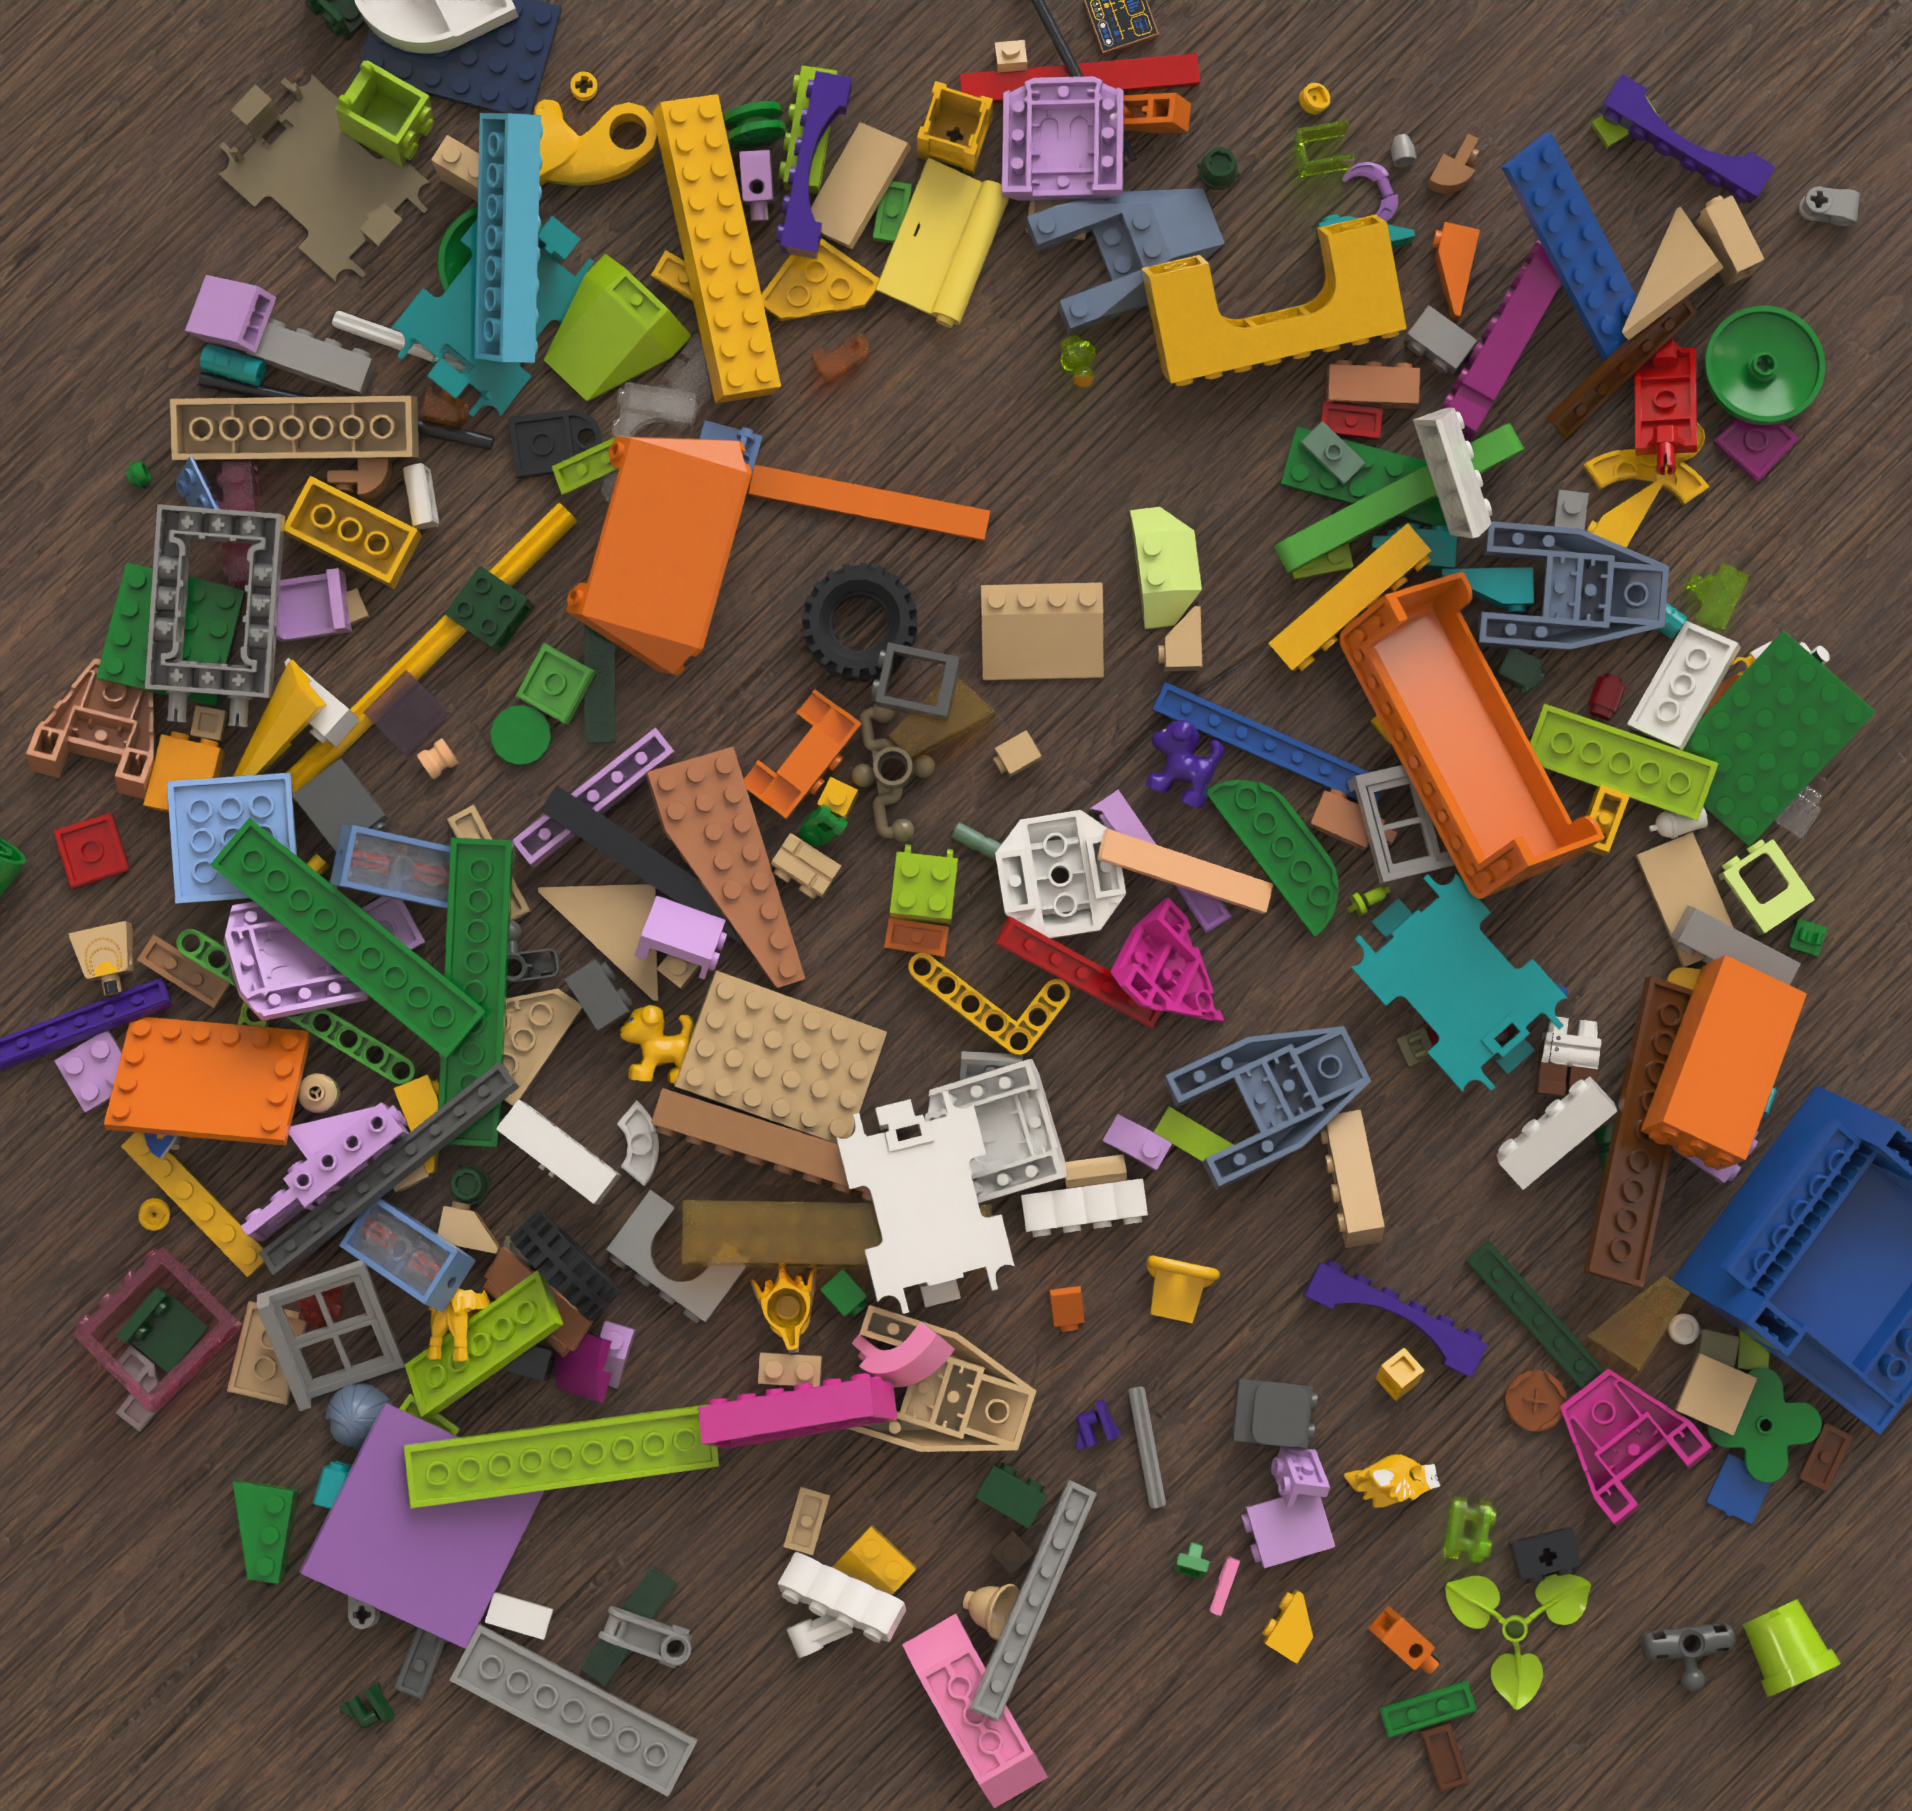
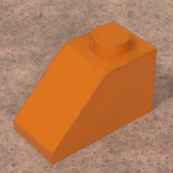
M1081 1286L1049 1290L1053 1326H1060L1061 1332L1079 1330L1078 1324L1085 1323Z

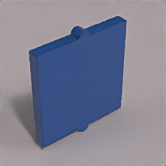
M1727 1453L1705 1502L1725 1511L1726 1516L1733 1515L1753 1524L1771 1482L1765 1483L1755 1480L1746 1471L1743 1460Z

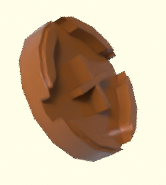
M1540 1370L1525 1371L1515 1376L1508 1384L1504 1396L1505 1409L1510 1419L1520 1428L1529 1431H1545L1555 1426L1563 1417L1560 1406L1566 1402V1392L1561 1382L1552 1374Z

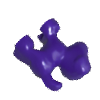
M1186 720L1170 723L1165 729L1155 732L1152 736V745L1167 755L1165 769L1161 773H1151L1146 780L1145 786L1161 793H1169L1176 781L1192 783V788L1182 793L1181 802L1196 808H1203L1207 800L1208 784L1214 777L1216 765L1223 757V745L1219 741L1213 740L1210 742L1212 753L1207 758L1196 757L1192 754L1199 744V733L1196 728Z

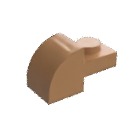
M1468 133L1455 159L1443 154L1426 188L1442 194L1454 193L1464 188L1470 182L1475 172L1470 167L1479 153V150L1475 148L1479 139Z
M358 458V470H327V483L344 493L354 492V488H358L357 494L362 500L371 499L382 493L388 486L392 476V463L388 458Z

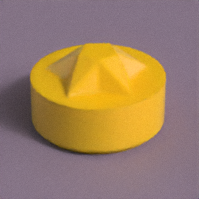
M1310 83L1300 92L1299 102L1306 112L1317 115L1329 106L1330 94L1323 85Z
M152 1198L142 1203L139 1209V1221L144 1228L157 1231L168 1224L170 1209L166 1202L158 1198Z

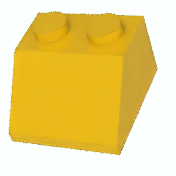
M873 1525L832 1566V1568L847 1576L860 1580L876 1590L893 1595L916 1570V1566Z

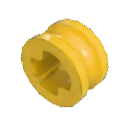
M579 72L571 79V93L577 100L589 101L596 95L597 80L591 73ZM581 80H588V85H593L592 88H587V93H580V88H575L576 85H581Z

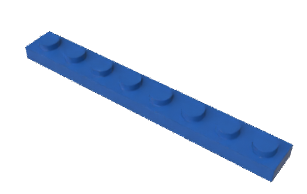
M1166 682L1152 710L1174 721L1186 720L1203 734L1330 790H1339L1355 801H1358L1356 792L1350 793L1347 781L1354 776L1370 773ZM1382 791L1374 793L1376 803L1378 802Z

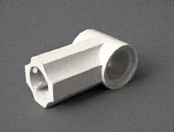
M827 1614L825 1617H819L814 1620L812 1618L786 1629L798 1658L822 1649L823 1645L853 1633V1630L842 1627L836 1622V1617Z

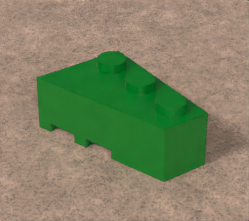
M244 1480L233 1481L247 1579L275 1584L284 1582L300 1489Z

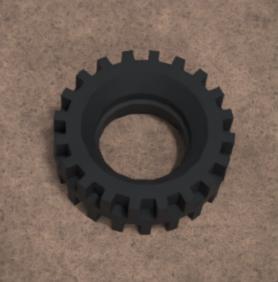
M861 562L857 566L845 564L842 565L843 568L833 572V570H830L826 573L824 579L820 582L817 581L813 585L814 589L809 596L807 595L804 612H802L803 633L807 647L814 656L815 661L826 668L828 673L833 676L843 677L845 681L862 680V682H869V679L881 677L882 668H878V660L881 650L886 651L888 642L912 647L914 641L916 642L918 624L916 605L907 586L905 587L899 581L898 576L889 574L883 567L867 566V563ZM865 596L876 600L884 608L888 616L889 627L885 638L876 647L866 651H854L844 647L836 639L832 630V619L836 609L844 601L852 597ZM895 655L892 670L895 669L896 671L906 657Z
M540 1209L510 1237L515 1247L530 1261L532 1266L589 1320L593 1321L621 1293L612 1279L605 1274L594 1260Z

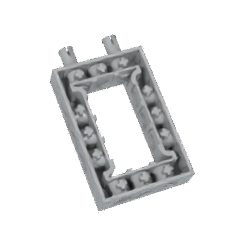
M157 504L145 689L166 690V693L169 694L168 717L166 721L176 722L177 716V722H186L187 695L195 692L228 695V698H231L228 726L248 727L249 700H252V697H272L285 524L284 515ZM191 539L252 544L247 554V561L250 562L248 585H245V592L248 593L246 616H243L245 638L244 647H241L240 651L244 665L183 661Z

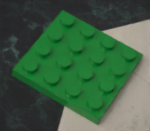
M126 563L96 678L103 682L169 696L166 690L145 689L153 569ZM188 577L183 661L228 664L246 594L244 589ZM191 692V695H187V701L217 707L220 694Z

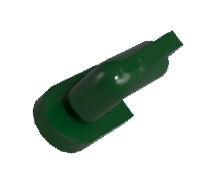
M379 1682L364 1691L374 1707L373 1709L367 1711L358 1695L340 1706L343 1712L356 1719L361 1728H369L380 1720L385 1723H390L394 1720V1712L384 1697Z

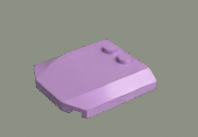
M1094 76L1032 78L1024 82V86L1012 92L1008 90L1003 93V197L1019 201L1109 199L1123 194V89L1118 87L1115 89L1103 83V80Z
M255 901L232 905L224 937L225 948L239 996L262 1021L367 1000L368 994Z

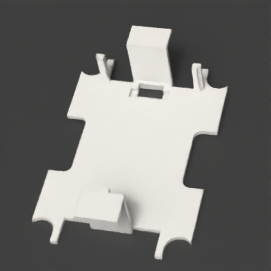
M948 1091L942 1092L947 1113L940 1115L941 1118L925 1122L923 1115L915 1116L911 1099L875 1108L880 1130L888 1129V1132L867 1137L863 1131L860 1115L857 1113L853 1114L855 1123L853 1135L847 1139L836 1137L848 1187L853 1189L865 1186L870 1190L882 1236V1242L879 1246L864 1250L877 1302L884 1296H893L899 1301L902 1314L909 1312L903 1290L905 1287L919 1284L926 1308L960 1299L956 1279L964 1277L963 1272L986 1267L991 1290L993 1291L998 1289L996 1282L997 1270L1003 1265L1014 1266L1002 1215L989 1218L982 1216L969 1169V1161L972 1158L986 1155L974 1104L972 1103L966 1109L956 1108L951 1103ZM918 1124L922 1136L898 1142L896 1129Z

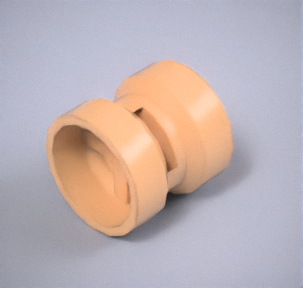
M443 738L435 742L432 749L423 750L417 754L433 780L439 777L445 768H453L459 764Z

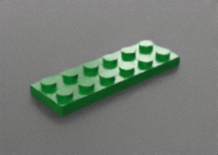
M1296 427L1280 486L1352 505L1427 466V462L1342 439L1366 462L1343 486L1301 445V442L1312 430ZM1438 497L1398 517L1429 527L1447 526Z

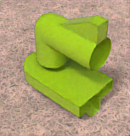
M1376 887L1363 894L1364 901L1359 893L1356 892L1349 897L1352 905L1347 910L1349 913L1356 910L1360 918L1368 913L1365 903L1367 906L1379 903L1391 891L1389 887Z

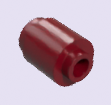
M1605 673L1604 677H1597L1588 701L1590 706L1589 714L1600 719L1611 720L1612 715L1618 711L1626 686L1621 683L1622 678L1610 673Z

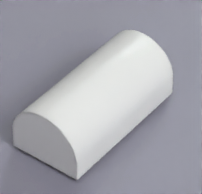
M422 463L404 467L403 473L412 527L415 529L439 527L431 470Z

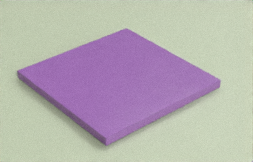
M384 1402L299 1572L466 1649L544 1491L411 1509L403 1445L459 1437Z

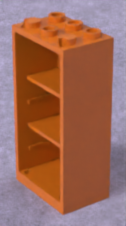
M1727 955L1704 965L1701 968L1640 1131L1648 1134L1649 1139L1654 1140L1655 1143L1662 1145L1667 1143L1677 1148L1676 1152L1690 1158L1695 1156L1703 1160L1705 1166L1716 1170L1725 1169L1745 1161L1807 993Z

